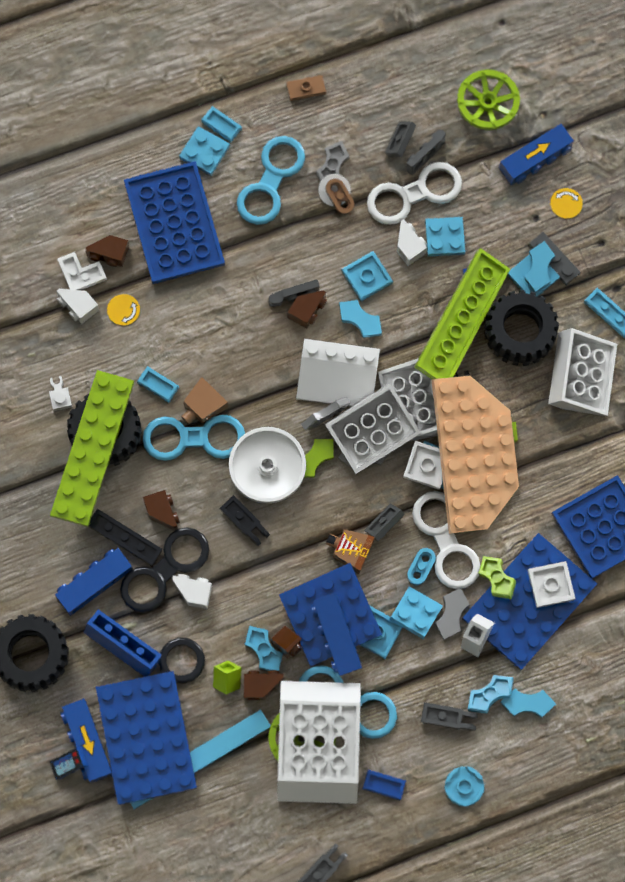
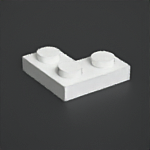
M75 252L58 258L59 265L71 290H83L107 280L99 261L82 268Z

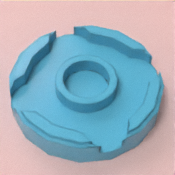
M466 766L458 767L448 774L444 789L452 803L467 807L474 805L481 799L484 793V781L477 770Z

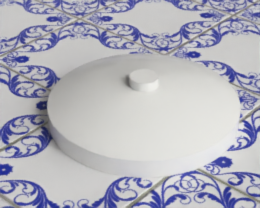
M274 427L256 428L244 434L232 448L229 457L230 477L237 490L246 498L259 503H277L294 494L303 482L306 472L305 454L299 442L288 432Z

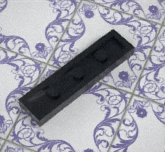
M99 509L91 517L89 528L151 566L154 565L163 551L156 544Z

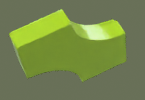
M314 439L312 449L305 455L306 472L304 478H315L319 465L334 459L333 439Z
M483 556L478 574L491 582L492 596L512 599L516 580L503 572L502 559Z

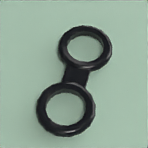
M188 527L180 528L170 533L164 543V558L153 568H135L123 578L120 592L126 606L133 611L142 613L159 607L166 596V583L176 573L194 572L207 561L210 550L205 536L198 530ZM181 536H192L201 544V555L192 564H181L171 554L172 544ZM140 575L151 576L156 580L159 587L157 597L147 604L136 603L131 599L128 592L131 581Z
M176 638L164 645L160 652L162 656L159 661L161 670L159 674L170 672L166 664L169 652L177 646H187L196 653L197 665L187 675L174 674L176 685L177 683L186 684L194 681L201 675L205 666V655L196 641L189 638Z

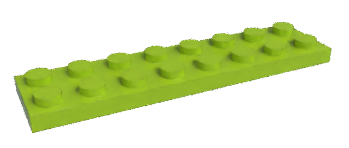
M480 248L476 251L414 368L432 380L454 377L510 268Z
M99 370L96 371L50 513L51 517L85 527L89 526L133 389L134 380Z

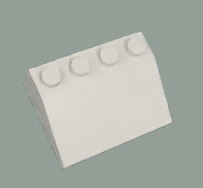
M573 328L558 332L548 404L565 410L608 416L617 344Z
M304 339L296 400L332 404L336 400L347 397L351 402L348 407L359 403L374 393L380 349Z
M418 359L378 372L381 388L388 384L392 385L421 434L410 441L438 436L432 379L414 368Z
M391 384L384 386L324 424L355 474L421 434Z

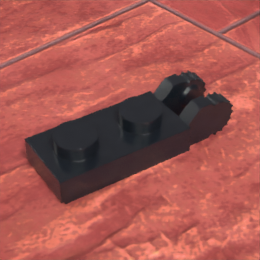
M234 495L220 507V511L257 546L261 542L252 533L255 528L264 537L268 538L270 536L268 531L260 524V521Z

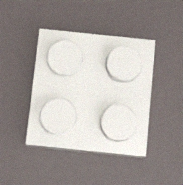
M415 441L403 478L440 490L443 478L439 448Z
M566 561L527 570L536 608L575 600Z

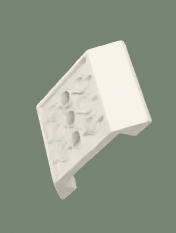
M281 681L277 801L357 804L360 683ZM297 735H301L305 739V743L301 747H297L293 743V739ZM322 736L325 739L324 746L316 747L313 743L314 738ZM341 736L344 738L345 745L342 748L334 746L333 741L335 737Z

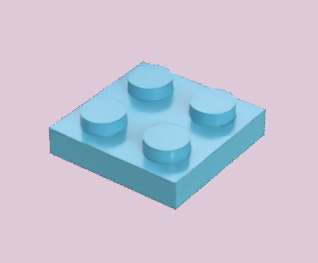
M198 126L179 155V159L186 163L196 161L199 170L212 176L229 149L230 143Z
M463 217L425 219L428 256L465 255Z
M409 586L390 620L424 639L443 605Z

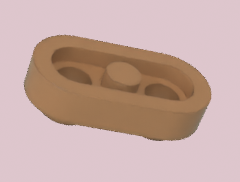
M336 178L328 181L325 191L335 209L341 214H347L352 211L354 201L344 183ZM332 185L337 186V192L332 191ZM342 201L347 203L346 208L341 207Z

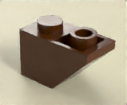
M109 235L87 246L85 249L86 255L92 261L98 262L101 260L112 267H123L129 249V242L126 239Z
M322 290L298 296L290 307L287 318L307 329L310 324L313 325L318 317L316 313L319 308H324L327 299H325L326 292Z
M162 490L143 497L150 520L173 531L178 529L177 524L180 521L177 512H172L171 506L174 504L170 494L167 495L166 491Z
M286 626L271 639V643L287 659L290 656L295 657L301 651L302 638Z
M275 670L268 671V674H260V671H248V674H244V700H265L281 684L283 674H279V671Z

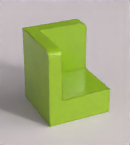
M230 661L214 666L213 687L224 694L239 690L241 688L242 668Z

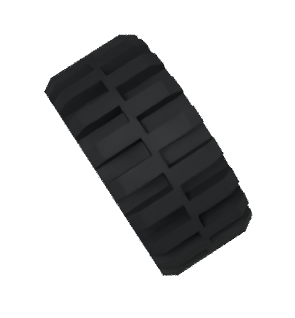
M519 290L518 294H515V291H511L508 293V296L502 295L499 297L498 302H494L485 323V339L488 340L487 345L489 349H494L493 354L496 357L502 356L503 362L507 363L509 360L515 366H518L519 363H523V366H528L530 362L535 364L540 361L541 357L545 358L552 349L558 335L559 322L556 321L558 316L555 311H552V304H546V298L542 295L538 298L535 296L536 293L532 291L530 294H526L525 290ZM516 314L527 315L537 323L539 334L536 339L529 342L515 341L505 332V320Z
M89 394L84 396V401L81 402L79 400L75 404L76 408L71 409L69 413L70 419L67 420V433L71 446L73 445ZM128 401L122 420L123 430L115 442L108 467L109 464L120 465L121 460L127 461L130 458L129 455L131 453L134 454L137 450L136 446L140 444V435L142 434L140 418L135 406L131 405V401Z
M28 614L26 617L19 615L17 616L18 619H10L5 627H0V677L10 687L17 688L22 692H38L39 689L45 690L49 688L50 684H55L58 681L57 678L65 672L64 668L68 664L69 654L66 639L56 624L51 620H47L46 617L41 615L37 617L35 614ZM27 636L40 637L46 642L49 650L46 662L40 668L33 671L19 669L12 660L13 647L20 639Z

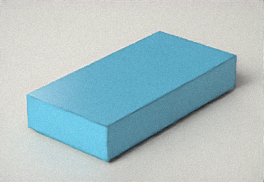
M213 106L201 120L203 124L229 142H232L242 130L241 125Z
M148 366L137 381V384L168 403L179 389L177 384Z

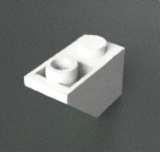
M403 219L400 224L397 253L407 266H410L426 254L427 243L422 237L416 235L412 224H407Z
M57 290L58 302L62 307L66 306L70 310L68 313L74 321L78 320L83 324L99 311L98 304L87 291Z
M184 574L173 576V584L188 606L208 609L212 583H209L208 579H189L190 576Z
M479 614L474 616L463 635L461 648L479 657L495 623Z

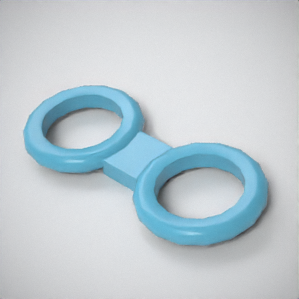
M287 136L275 137L269 140L263 147L261 159L266 170L260 182L246 186L240 192L237 199L238 212L247 222L256 225L267 224L279 214L281 201L277 190L283 178L291 177L298 173L305 161L304 149L294 138ZM285 144L294 148L298 156L294 166L283 170L274 167L269 161V153L273 147ZM262 191L271 196L273 208L265 216L257 217L247 212L244 202L246 197L252 192Z
M228 415L213 416L206 421L203 427H184L175 418L164 416L156 418L148 424L144 430L142 440L148 454L157 460H173L180 456L186 448L203 447L211 456L226 459L230 457L232 448L224 451L213 448L208 441L210 429L219 423L230 424L237 431V441L245 434V431L239 420ZM170 425L177 429L181 438L176 449L167 453L154 449L150 438L152 432L157 427Z
M323 665L313 666L306 670L299 679V681L307 682L310 677L316 674H325L331 677L335 683H343L339 673H334L332 668ZM378 692L365 693L360 696V707L367 701H380L389 711V720L385 727L374 731L366 729L360 723V734L371 739L382 738L395 727L397 720L396 707L385 694Z

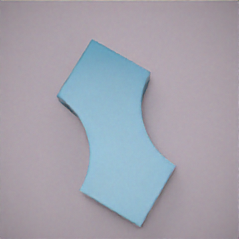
M545 241L529 251L532 259V268L525 276V280L535 293L551 283L548 276V266L555 258V254Z
M358 300L339 302L341 321L343 323L355 325L361 331L363 338L382 335L379 316L366 313L360 307Z
M249 626L245 646L256 652L259 658V669L279 671L283 653L276 651L271 646L268 639V630Z
M493 675L491 682L486 687L479 690H471L468 711L488 714L493 703L503 698H511L513 677Z
M514 689L511 692V698H504L500 702L513 717L522 712H532L542 718L556 705L544 690L529 695Z

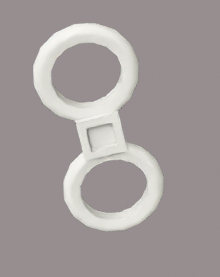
M431 163L422 170L418 181L403 187L389 182L375 187L368 196V211L376 221L382 224H397L407 217L411 205L427 199L432 203L444 204L455 199L461 191V176L456 168L448 163ZM438 170L449 173L454 180L452 191L442 196L431 193L425 183L430 173ZM393 191L399 194L404 203L401 212L390 217L379 213L375 207V199L380 193Z
M437 491L427 492L418 498L414 504L412 514L418 529L427 535L434 536L440 552L434 564L436 576L448 588H467L479 576V558L474 550L466 545L459 544L454 533L449 534L448 522L439 528L429 527L423 522L420 511L424 503L434 499L445 503L444 493ZM459 552L468 556L473 567L470 576L462 581H454L448 578L443 572L442 567L443 560L447 555Z

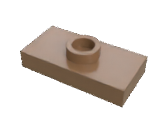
M322 75L286 82L290 101L326 94Z

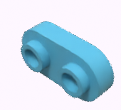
M422 548L418 551L407 573L408 581L411 584L421 585L425 582L436 559L433 550ZM427 556L429 558V561L424 562L422 560V557ZM414 573H419V574H420V578H419V579H415V578L413 577V574H414Z

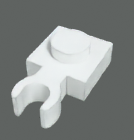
M59 376L60 382L58 384H54L53 379L50 378L51 386L54 388V391H49L53 411L72 407L68 387L62 388L63 379L61 376Z

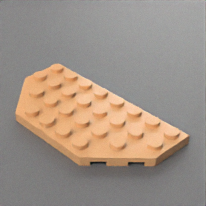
M471 376L433 379L432 389L449 534L488 529L519 488L511 411Z

